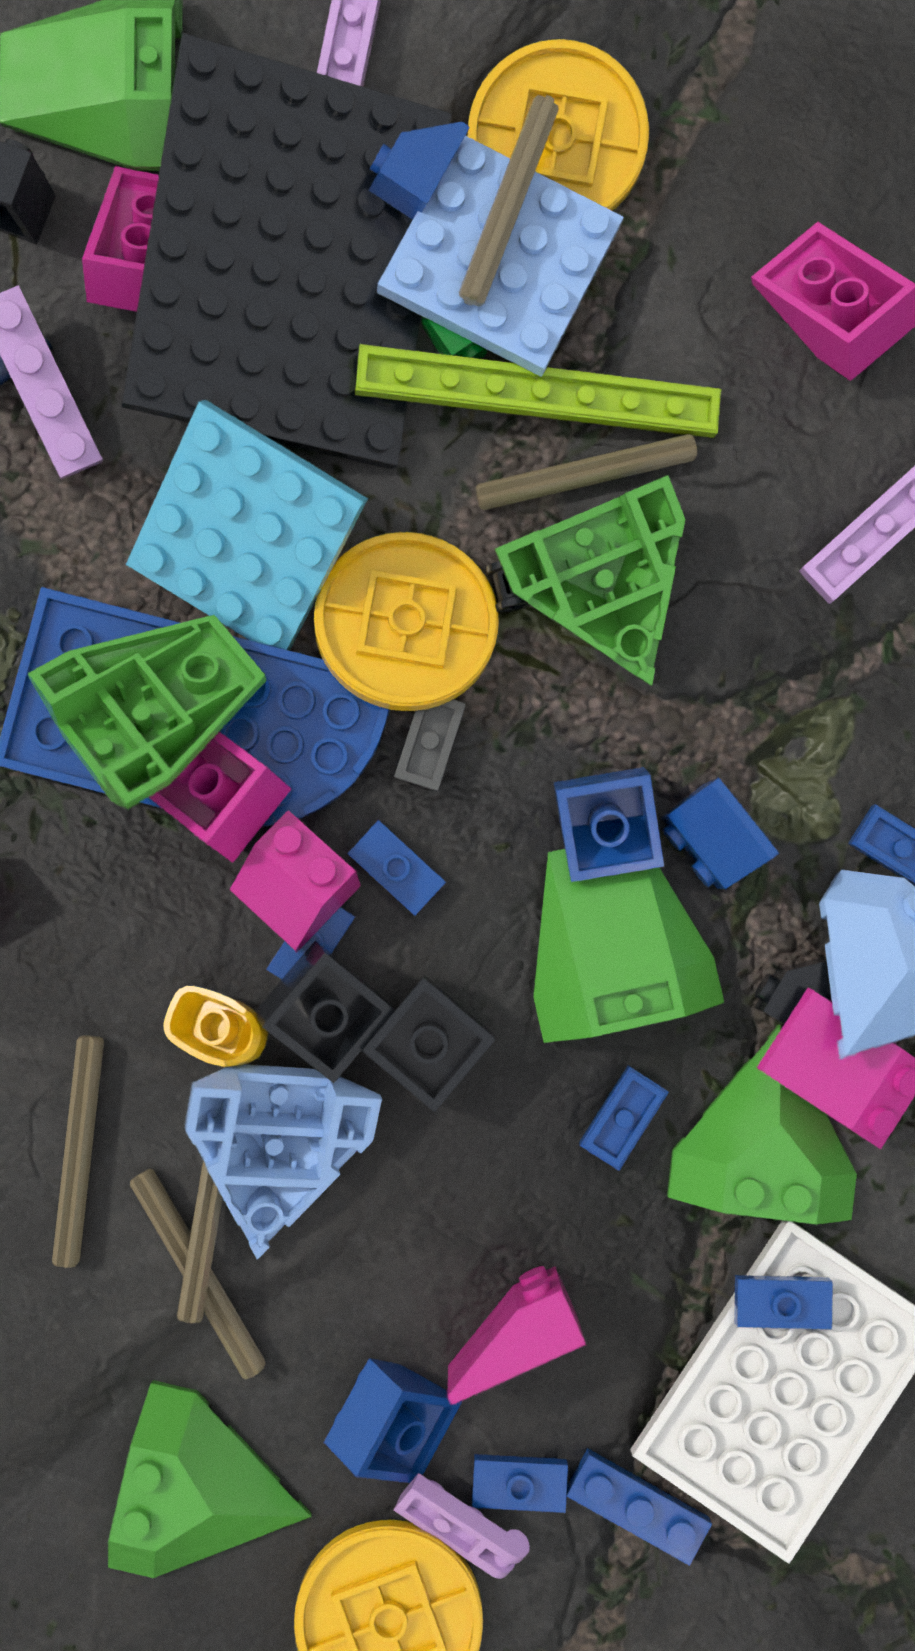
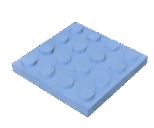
M465 136L422 213L417 211L378 282L377 293L542 377L613 242L624 217L535 172L485 303L482 306L467 305L459 296V290L510 158Z

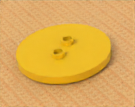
M573 40L540 41L520 48L508 55L487 75L476 93L469 115L468 126L470 128L468 130V137L511 158L533 98L537 95L553 97L554 103L558 106L559 110L535 172L613 211L633 189L643 168L648 149L649 122L647 110L641 92L633 78L609 54L589 44Z
M396 532L383 534L357 544L335 562L315 602L314 627L316 642L324 663L331 674L342 686L358 698L370 704L391 710L418 711L430 709L460 696L484 672L492 656L498 635L499 619L498 611L495 607L497 603L493 590L482 570L469 556L454 545L436 537L420 533Z
M401 1520L367 1522L348 1529L331 1540L317 1554L304 1575L298 1593L294 1616V1632L298 1651H479L483 1631L481 1594L476 1578L465 1558L453 1551L441 1540L423 1531L413 1523Z

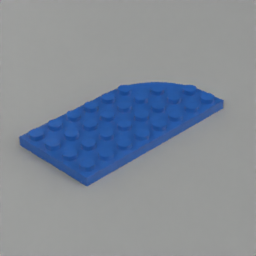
M41 587L0 736V767L104 793L63 738L29 679L28 673L70 650L180 622ZM234 637L266 675V682L219 732L265 765L291 788L290 792L262 827L273 826L288 810L296 818L301 819L336 800L360 777L372 760L381 742L390 709L370 704L352 694L331 674L323 659ZM149 797L140 802L161 808Z

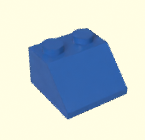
M644 767L553 782L571 882L664 867L651 777Z
M720 778L703 784L661 817L667 825L662 829L664 835L678 851H681L683 848L688 851L695 860V863L691 865L692 870L708 888L714 884L717 889H726L779 854Z
M369 1358L364 1369L359 1373L357 1382L344 1406L337 1414L324 1443L356 1477L411 1483L418 1473L423 1476L462 1401L451 1405L446 1389L400 1364Z

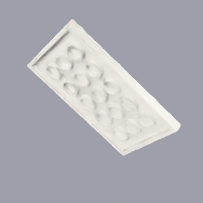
M782 1220L746 1275L829 1277L833 1281L832 1329L737 1327L734 1323V1292L630 1450L632 1456L778 1557L790 1563L915 1373V1304L796 1223Z

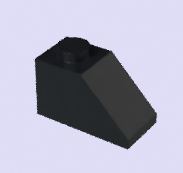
M826 956L777 968L774 975L768 973L762 979L755 992V997L759 1000L754 1008L784 1026L807 988L814 990L832 1002Z

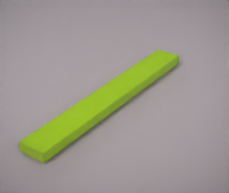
M360 344L355 395L714 438L718 434L721 389L549 367L546 368L543 376L540 377L515 363Z

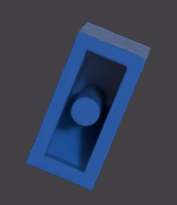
M457 122L401 132L392 149L383 144L369 170L377 174L369 191L413 220L417 211L422 213L470 127L464 122Z

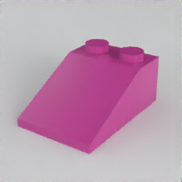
M115 166L82 257L87 302L137 312L159 175Z
M819 222L815 223L751 277L752 284L816 357L850 381L915 327V283Z
M218 732L170 785L149 796V798L233 863L290 792L291 788L265 765Z
M807 988L757 1068L852 1132L881 1149L915 1097V1058L896 1044L891 1043L879 1048L873 1047L840 1060L837 1043L843 1038L840 1016L834 1015L832 1002L814 990Z
M540 1266L522 1274L519 1277L520 1282L511 1287L448 1365V1398L451 1405L586 1345L578 1316L556 1266L548 1270L544 1266Z

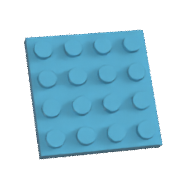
M203 400L198 402L126 565L207 615H215L222 624L248 640L290 651L368 498L209 401Z

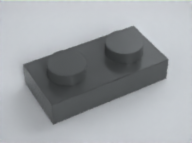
M453 699L437 707L415 711L394 775L395 779L436 792L439 791L466 703Z

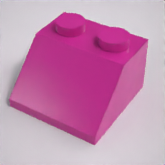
M288 810L255 843L230 891L293 950L298 952L357 891L361 884L356 871Z

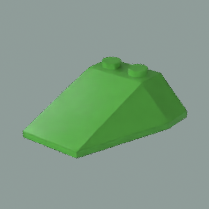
M215 615L70 650L28 673L29 679L63 738L110 801L126 809L131 808L170 785L266 682V675Z

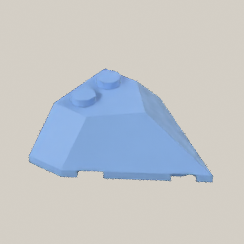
M840 870L819 902L821 919L827 920L830 941L825 944L833 1012L834 1015L840 1016L843 1038L837 1042L839 1058L841 1060L873 1047L879 1048L915 1036V886L905 878Z
M249 1064L226 1067L192 1083L185 1130L193 1145H196L210 1176L236 1223L243 1230L257 1260L270 1247L269 1241L284 1225L290 1227L340 1176L339 1169L356 1151L362 1153L373 1142L382 1102L380 1094L341 1076L333 1083L316 1069Z

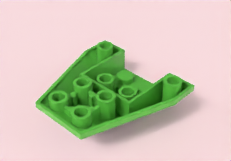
M101 0L0 33L1 126L132 170L159 171L175 77V39H181L182 0Z
M565 849L548 852L533 995L544 1043L601 1036L686 1017L724 1003L714 957L660 868L571 882Z

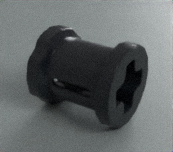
M500 561L494 562L485 568L487 576L493 579L498 603L495 607L499 614L514 612L531 606L512 593Z

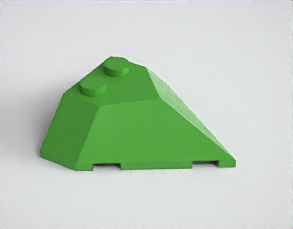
M668 475L557 524L495 548L513 594L652 686L656 669L654 664L658 644L662 639L676 569L674 565L679 540L682 537L685 524L684 514Z
M778 1024L767 1037L768 1040L752 1059H748L702 1114L703 1117L689 1134L683 1137L672 1149L667 1197L721 1213L808 1224H825L852 1220L857 1174L827 1115L757 1068L782 1029L781 1025Z
M152 1380L127 1458L108 1540V1568L155 1578L311 1517L312 1513L300 1500L296 1501L280 1484V1478L230 1425L227 1427L208 1407L210 1403L198 1390Z

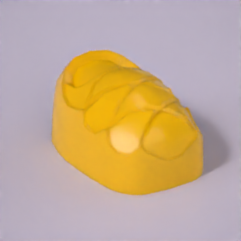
M185 986L175 993L164 1020V1032L172 1043L204 1062L224 1067L245 1065L259 1058L267 1044L269 1034L261 1026L256 1012L251 1007L221 993L195 986Z

